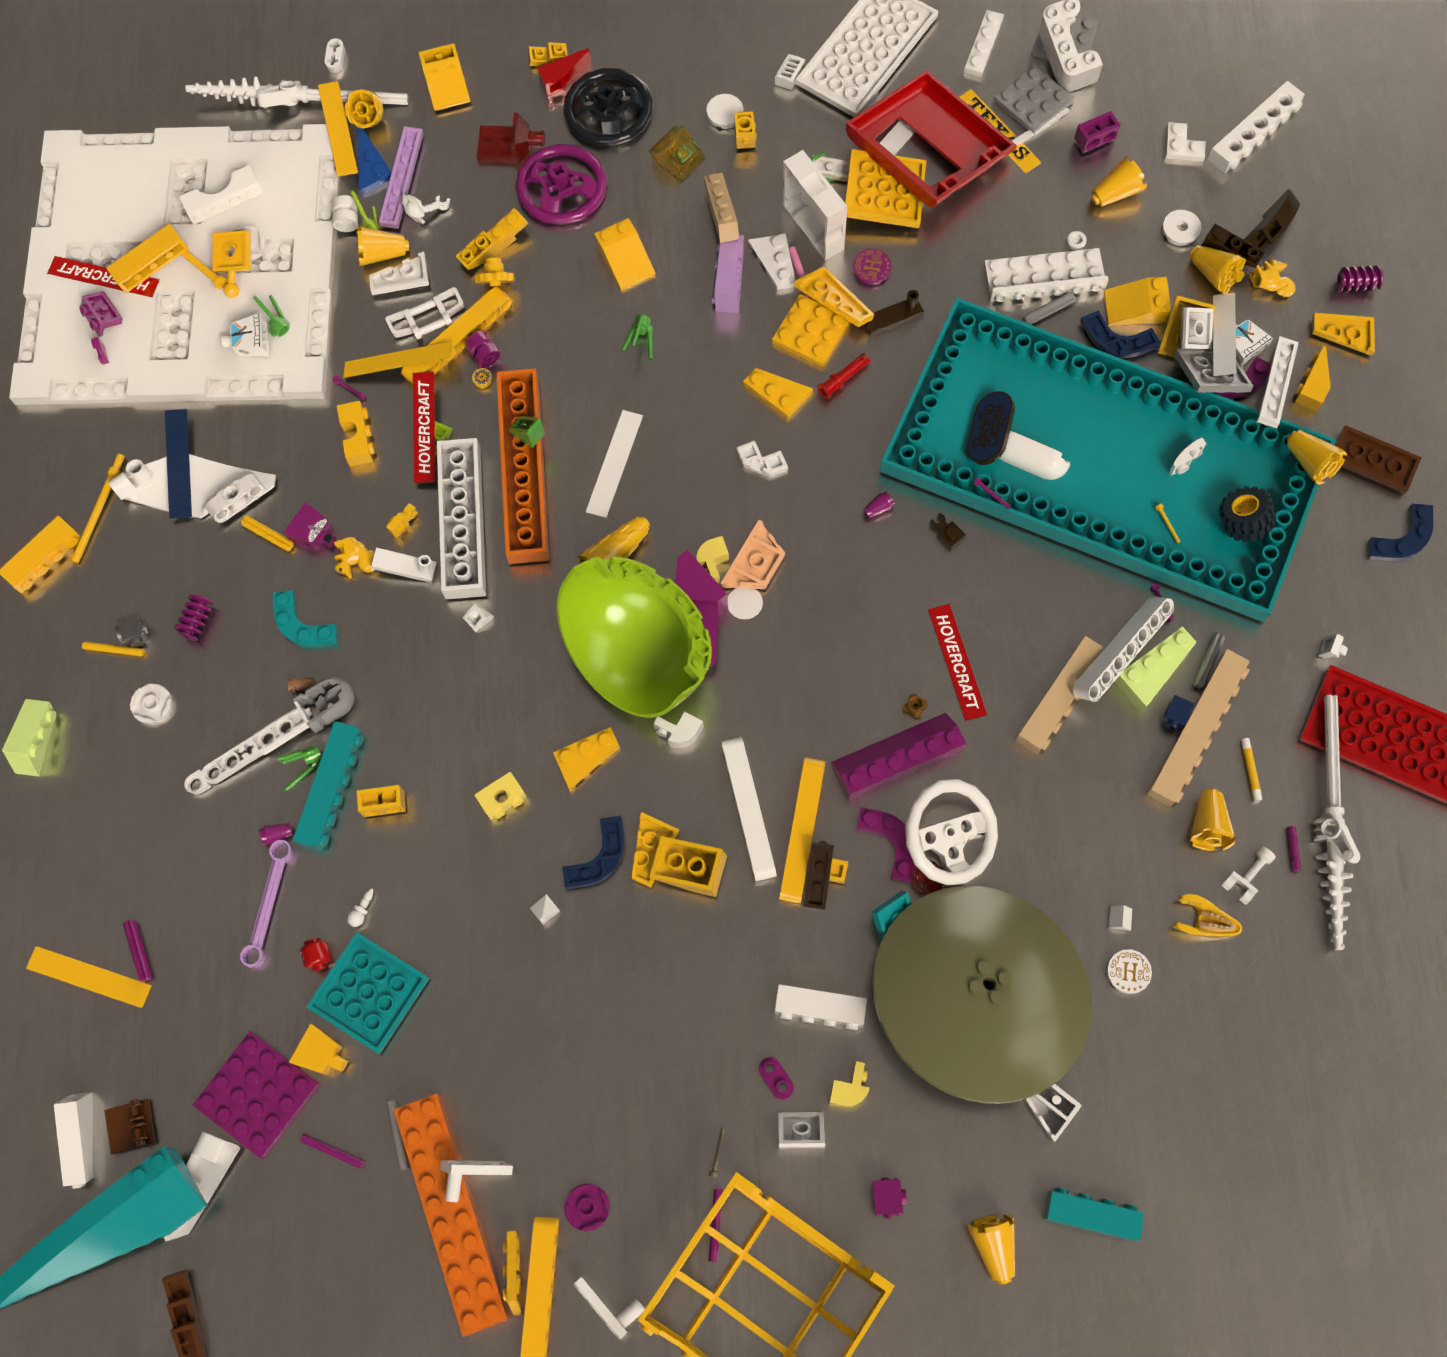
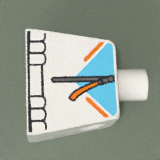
M260 313L232 322L230 325L231 334L221 337L222 345L225 348L231 347L239 356H269L268 321Z
M1245 320L1240 325L1236 324V360L1241 367L1266 350L1273 339L1250 320Z

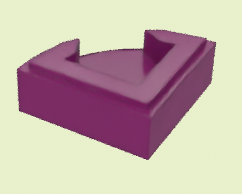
M98 337L92 338L91 343L93 349L97 350L100 363L103 365L109 363L103 343Z

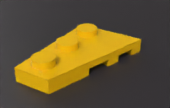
M641 812L632 880L652 888L655 879L649 876L660 837L676 839L680 832L679 829Z
M507 1231V1240H503V1252L507 1254V1263H503L504 1278L507 1277V1286L503 1287V1299L507 1301L513 1315L518 1316L523 1315V1306L518 1301V1294L522 1293L520 1275H517V1271L521 1270L520 1240L516 1231Z

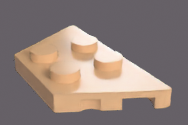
M761 520L757 521L720 583L721 587L766 589L785 557V552L775 542V538L771 533L769 534Z

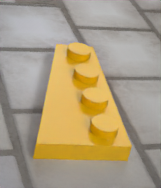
M824 266L794 282L795 288L857 327L873 320L874 313Z

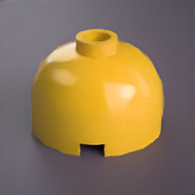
M366 89L355 90L350 93L349 99L345 103V113L349 122L355 124L358 128H372L379 124L384 113L380 97Z

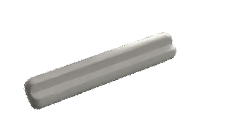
M1067 293L1022 317L1023 322L1031 325L1076 301L1074 294Z
M1214 633L1194 681V688L1204 690L1225 639L1224 635Z

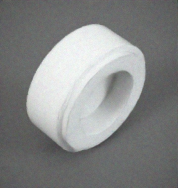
M1080 231L1071 232L1066 240L1067 247L1072 251L1082 250L1086 244V236Z

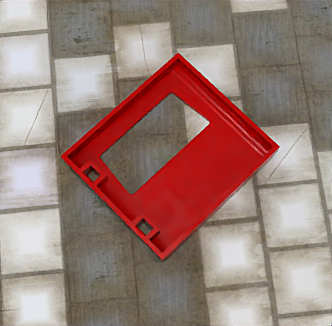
M927 70L846 122V132L851 141L867 152L875 162L930 208L935 207L954 191H958L991 168L993 164L1007 157L1017 147L1015 143ZM900 119L955 165L959 171L929 186L876 141L875 138Z

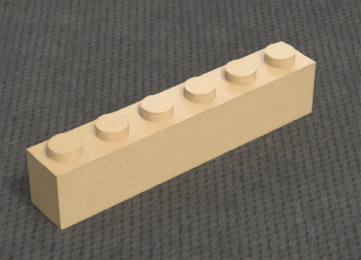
M1087 636L1084 637L1018 735L1016 742L1037 755L1041 749L1044 751L1047 749L1052 741L1048 738L1052 732L1057 734L1062 726L1060 720L1063 716L1068 717L1074 708L1071 706L1074 699L1079 700L1073 694L1075 682L1105 647Z

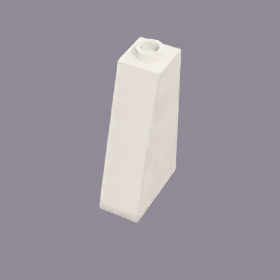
M93 1092L69 1095L54 1104L63 1186L72 1185L73 1189L86 1186V1183L94 1178Z

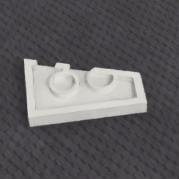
M786 234L749 239L748 245L755 252L758 261L762 263L777 290L793 288L795 275Z

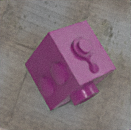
M883 1177L880 1181H872L875 1215L892 1218L894 1215L901 1216V1214H904L903 1204H907L906 1189H901V1180Z

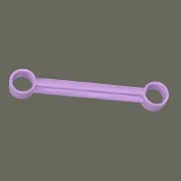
M276 840L269 849L273 860L249 945L244 947L240 953L241 962L249 968H258L265 961V952L262 950L266 931L285 863L289 862L294 855L293 847L285 840ZM287 845V855L283 858H277L275 856L277 847ZM252 949L258 950L260 953L258 961L254 964H249L246 961L247 953Z

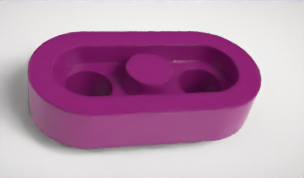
M773 1057L764 1058L759 1064L760 1076L776 1098L780 1100L788 1099L794 1091L792 1080L777 1059ZM769 1064L774 1066V1071L771 1073L765 1069ZM781 1083L787 1086V1090L784 1092L778 1089Z

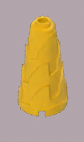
M637 516L580 553L577 557L578 563L580 564L596 557L601 559H610L611 557L628 559L639 546L638 544L649 533L650 523L646 518Z

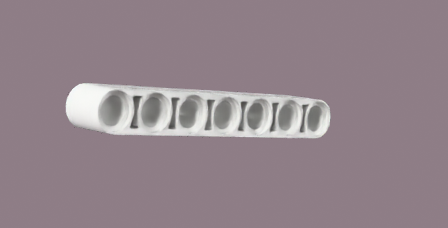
M1150 596L1075 682L1073 694L1076 698L1096 702L1101 698L1171 616L1174 610L1172 599Z
M738 737L721 741L755 881L777 877L743 739Z

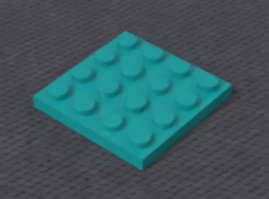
M356 932L306 1008L380 1055L430 978Z

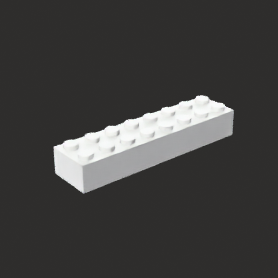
M477 438L437 441L441 591L445 599L486 596L481 448Z

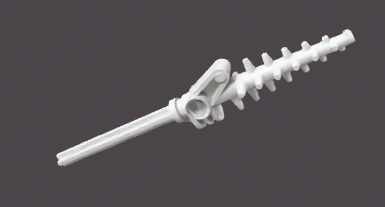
M257 76L254 77L253 85H248L246 78H242V85H236L234 79H230V85H223V81L219 80L218 85H211V82L207 81V85H199L196 82L195 85L185 86L186 92L191 94L202 93L204 97L207 94H214L215 99H219V95H226L227 101H231V96L233 98L238 97L240 104H243L244 97V99L250 98L251 105L255 106L257 98L258 105L264 108L277 105L293 106L298 104L299 101L303 103H308L309 100L321 101L319 89H309L308 86H301L300 81L281 80V83L276 86H272L270 83L267 86H260ZM340 90L342 101L347 102L349 94L353 91ZM374 92L380 97L383 104L408 105L407 93Z
M1326 695L1324 697L1327 807L1324 808L1323 814L1319 819L1313 820V825L1316 826V829H1314V833H1316L1314 841L1327 842V853L1316 855V859L1328 860L1326 862L1328 867L1319 868L1318 872L1329 874V881L1321 882L1322 887H1330V895L1323 896V900L1331 901V909H1327L1326 914L1332 915V923L1328 924V927L1333 928L1331 942L1334 943V950H1343L1345 948L1343 935L1346 934V930H1343V921L1348 920V916L1343 915V907L1350 906L1348 901H1343V893L1351 892V887H1343V880L1353 878L1352 873H1343L1344 864L1346 863L1345 861L1352 864L1359 862L1360 854L1347 825H1345V819L1342 817L1345 814V810L1341 807L1338 696ZM1337 826L1336 833L1332 834L1333 828Z

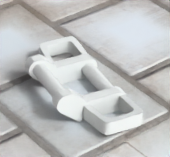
M453 287L414 308H406L398 313L387 316L385 320L392 335L398 338L414 334L416 339L419 340L429 332L445 325L447 327L452 324L450 317L464 308L457 289ZM453 295L456 296L458 304L446 311L441 301ZM436 306L442 318L418 329L413 316ZM406 318L410 327L394 330L392 322Z

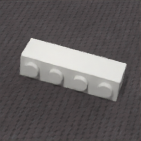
M779 984L775 1014H779L778 1018L792 1020V1017H798L804 1023H814V1020L823 1021L824 1026L836 1027V1024L845 1025V1029L858 1031V1027L863 1028L867 998Z

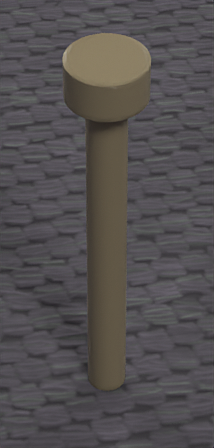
M721 1128L712 1171H709V1176L714 1178L718 1177L716 1171L726 1131Z

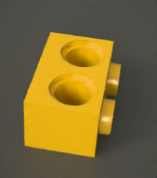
M400 785L357 790L358 812L363 817L406 812L405 792Z

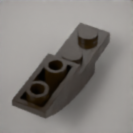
M1290 189L1263 214V220L1244 239L1245 241L1263 250L1268 244H1273L1281 236L1295 217L1300 206L1299 201Z

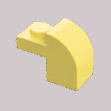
M723 536L706 541L697 552V561L718 584H720V576L716 565L729 562V553Z
M855 1062L852 1083L833 1081L830 1105L850 1108L857 1106L865 1099L870 1087L861 1086V1082L866 1083L868 1069H864L865 1063Z

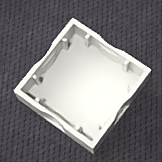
M802 150L783 161V207L826 261L844 250L847 205Z

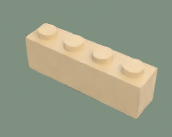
M723 173L704 176L706 196L720 243L738 240V222Z

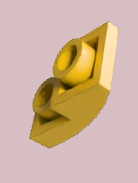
M548 42L547 47L529 46L528 48L530 66H542L561 57L568 56L566 43Z

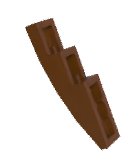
M187 1269L164 1276L162 1282L168 1298L166 1306L173 1326L171 1333L178 1356L207 1357L200 1318Z

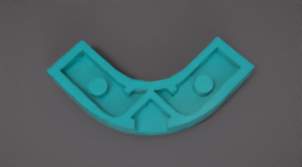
M293 590L273 592L274 619L277 627L287 639L296 645L306 648L338 645L336 624L311 626L301 623L296 615L295 592Z

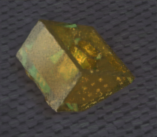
M685 126L673 127L649 150L658 166L678 181H681L705 158V155Z

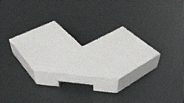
M755 440L736 447L742 465L747 469L768 477L788 470L781 450L762 457Z

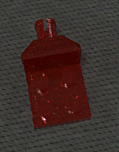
M514 113L513 126L480 125L477 161L519 163L530 152V146H545V131L530 130L529 124L518 113Z

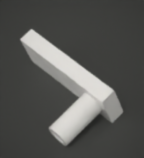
M376 548L371 569L432 583L437 562L431 561L428 555H421L418 558Z
M441 1160L440 1170L448 1173L445 1201L459 1202L462 1175H512L513 1165L503 1161Z
M582 1277L574 1283L575 1288L618 1340H621L627 1334L625 1328L645 1310L642 1304L635 1299L615 1318Z

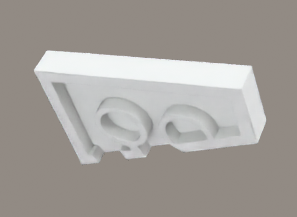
M424 251L418 253V257L412 260L408 258L403 260V264L394 268L389 266L369 275L372 295L428 286L429 279Z

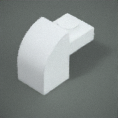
M685 711L677 725L659 716L654 722L656 733L664 738L669 736L668 743L673 748H685L693 744L704 727L702 720Z

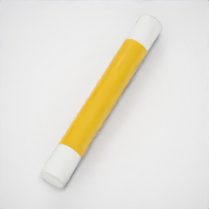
M1249 738L1241 739L1252 796L1254 802L1262 801V795Z

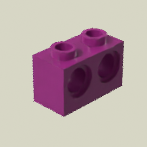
M1112 111L1079 124L1074 140L1081 151L1085 153L1116 140L1121 125Z

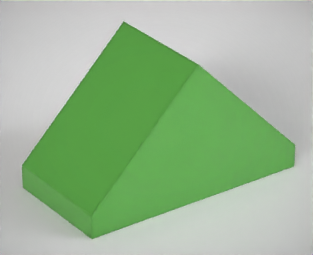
M520 416L508 430L531 448L545 435L542 421L540 418Z

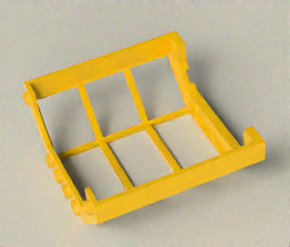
M736 1172L638 1319L641 1323L640 1328L650 1336L653 1333L659 1334L683 1350L681 1354L684 1357H709L689 1341L715 1303L783 1354L782 1357H799L794 1352L817 1315L820 1314L852 1339L841 1356L851 1357L895 1285L865 1265L862 1269L858 1267L860 1261L768 1195L766 1199L761 1197L763 1192ZM734 1187L766 1210L741 1248L709 1226ZM771 1215L840 1264L817 1302L811 1300L747 1253ZM705 1232L737 1254L713 1292L680 1271ZM743 1259L812 1309L788 1348L719 1298L720 1293ZM846 1270H849L881 1293L857 1332L823 1308ZM675 1277L708 1298L683 1337L650 1316Z

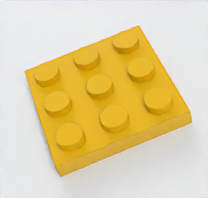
M800 294L772 338V343L824 368L851 322L824 305Z

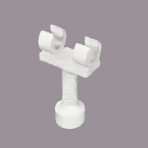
M1261 846L1256 852L1257 860L1243 877L1233 871L1221 885L1227 891L1235 883L1244 888L1246 891L1239 900L1245 905L1259 891L1250 884L1251 880L1265 863L1271 864L1276 858L1274 853L1266 847Z

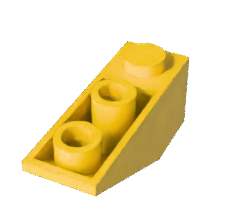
M1325 346L1322 347L1319 353H1314L1310 363H1313L1312 368H1307L1302 377L1306 380L1304 384H1299L1295 392L1298 396L1294 403L1315 412L1319 410L1330 390L1327 350Z

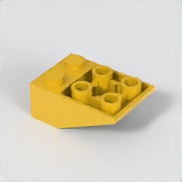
M455 44L419 52L434 111L469 103L470 98Z

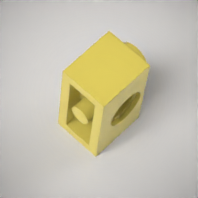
M509 772L476 793L475 797L490 820L504 816L506 810L512 806L515 808L521 805L526 795L512 773ZM500 794H506L507 797L504 801H497V797Z

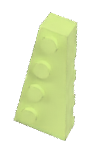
M1182 626L1125 669L1114 683L1142 714L1194 647L1196 641Z

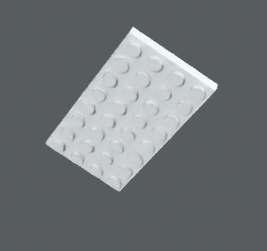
M859 0L797 76L795 84L847 114L856 117L863 112L938 16V11L919 0Z

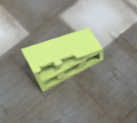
M25 699L2 749L15 774L40 776L53 723L56 719V712L50 702Z

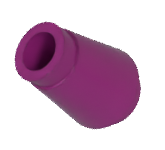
M885 491L884 493L880 492L863 510L871 518L891 510V507L895 504L890 495Z
M289 823L264 825V828L259 829L263 845L268 844L270 846L276 840H283L288 836H292Z

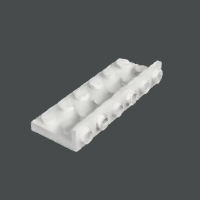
M1099 248L984 261L990 301L1003 302L1008 299L1021 300L1027 297L1040 298L1045 295L1059 296L1064 293L1078 294L1083 291H1101L1106 288L1109 280L1108 276L1104 274Z

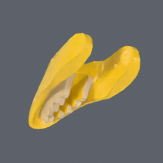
M1185 894L1178 897V901L1182 904L1195 907L1197 917L1193 927L1178 921L1173 923V928L1196 936H1234L1241 933L1242 925L1207 899L1194 894Z

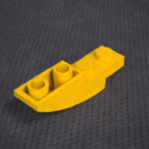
M513 208L487 233L483 230L456 257L467 270L473 269L485 263V259L495 257L516 240L514 236L528 222Z

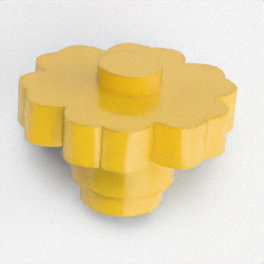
M501 258L485 259L484 273L475 275L476 284L489 285V287H500L501 284L515 282L513 273L504 272Z

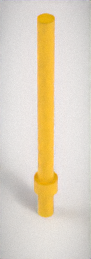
M117 454L112 467L110 466L106 473L107 479L72 556L71 561L79 564L111 491V486L108 482L121 473L120 468L125 459V456L122 454Z

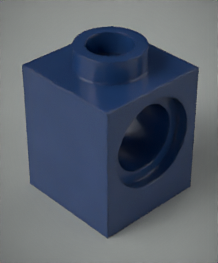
M1174 695L1169 702L1161 723L1165 724L1170 730L1181 731L1185 727L1195 703Z

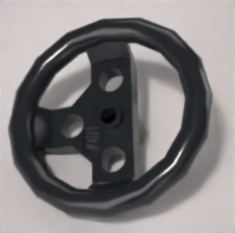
M601 68L584 74L571 85L564 99L563 114L569 129L581 140L596 146H617L632 141L645 130L652 118L653 99L648 86L635 74L620 68ZM602 80H619L632 86L615 89L613 86L605 84L600 86L597 92L580 94L590 84ZM628 96L630 99L622 100V97ZM588 101L593 102L592 105H585ZM637 107L640 109L641 114L636 123L621 132L620 116L629 108ZM592 114L601 120L603 134L587 130L577 119L581 115ZM609 114L614 115L613 118H606V116Z

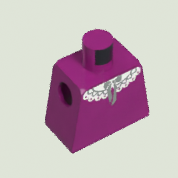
M307 502L303 504L283 532L293 543L315 551L319 550L323 543L332 547L337 540V537L331 534L333 527L330 522Z

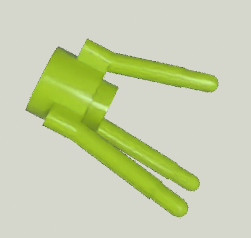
M351 190L353 199L363 217L361 227L381 230L375 206H371L373 220L367 218L354 190Z

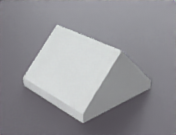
M1182 308L1180 349H1212L1213 309Z
M778 1112L779 1149L825 1148L823 1112Z

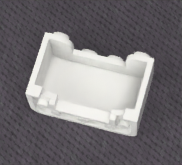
M1062 0L1046 7L1039 31L1057 84L1068 93L1098 82L1103 66L1101 58L1096 51L1088 50L1078 54L1070 34V25L1075 23V16L1080 12L1079 0Z

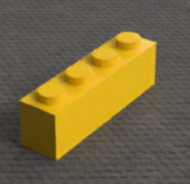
M169 223L120 259L114 261L106 269L122 290L128 293L189 248Z
M57 516L0 569V575L22 594L30 589L40 576L45 575L55 562L61 560L70 548L76 546L81 536L60 516Z

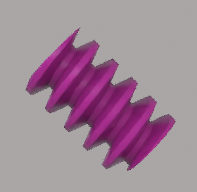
M1378 265L1373 267L1366 266L1365 268L1363 266L1357 268L1355 266L1350 268L1342 267L1337 276V289L1339 292L1343 291L1344 286L1347 292L1351 290L1352 286L1354 291H1358L1359 286H1361L1362 291H1366L1367 285L1370 291L1374 290L1375 285L1380 290L1383 283V272Z
M189 595L188 599L190 602L185 603L187 609L182 610L183 616L178 618L180 624H176L174 628L178 631L179 635L193 641H198L194 633L201 634L202 631L197 627L205 626L201 619H208L204 612H211L212 609L208 607V604L214 605V603L199 595Z

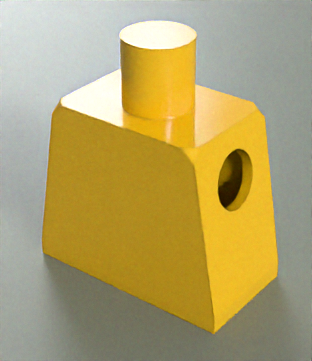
M310 1024L289 1063L328 1075L331 1068L342 1072L346 1068L348 1060L339 1056L343 1046L319 1027Z

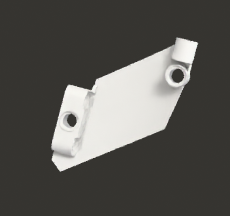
M189 454L192 517L202 519L210 513L216 522H224L275 487V474L225 465ZM167 456L147 464H143L138 459L132 460L126 466L127 473L124 474L122 472L108 482L121 500L126 499L169 512Z

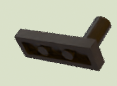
M910 290L907 293L906 300L874 312L873 320L864 324L870 336L923 316L924 310L918 301V291Z
M826 841L812 842L804 907L822 910L826 908L834 845H830Z

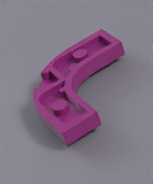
M1257 356L1245 372L1253 384L1251 392L1212 393L1230 400L1241 397L1246 398L1261 387L1269 375L1271 364Z
M861 807L857 830L876 833L886 837L895 850L891 880L912 884L916 866L906 846L905 824L899 818L889 813Z

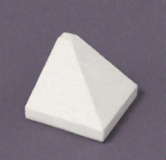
M474 603L462 618L477 632L491 621L494 616L477 603Z
M547 894L530 907V910L543 925L560 912Z

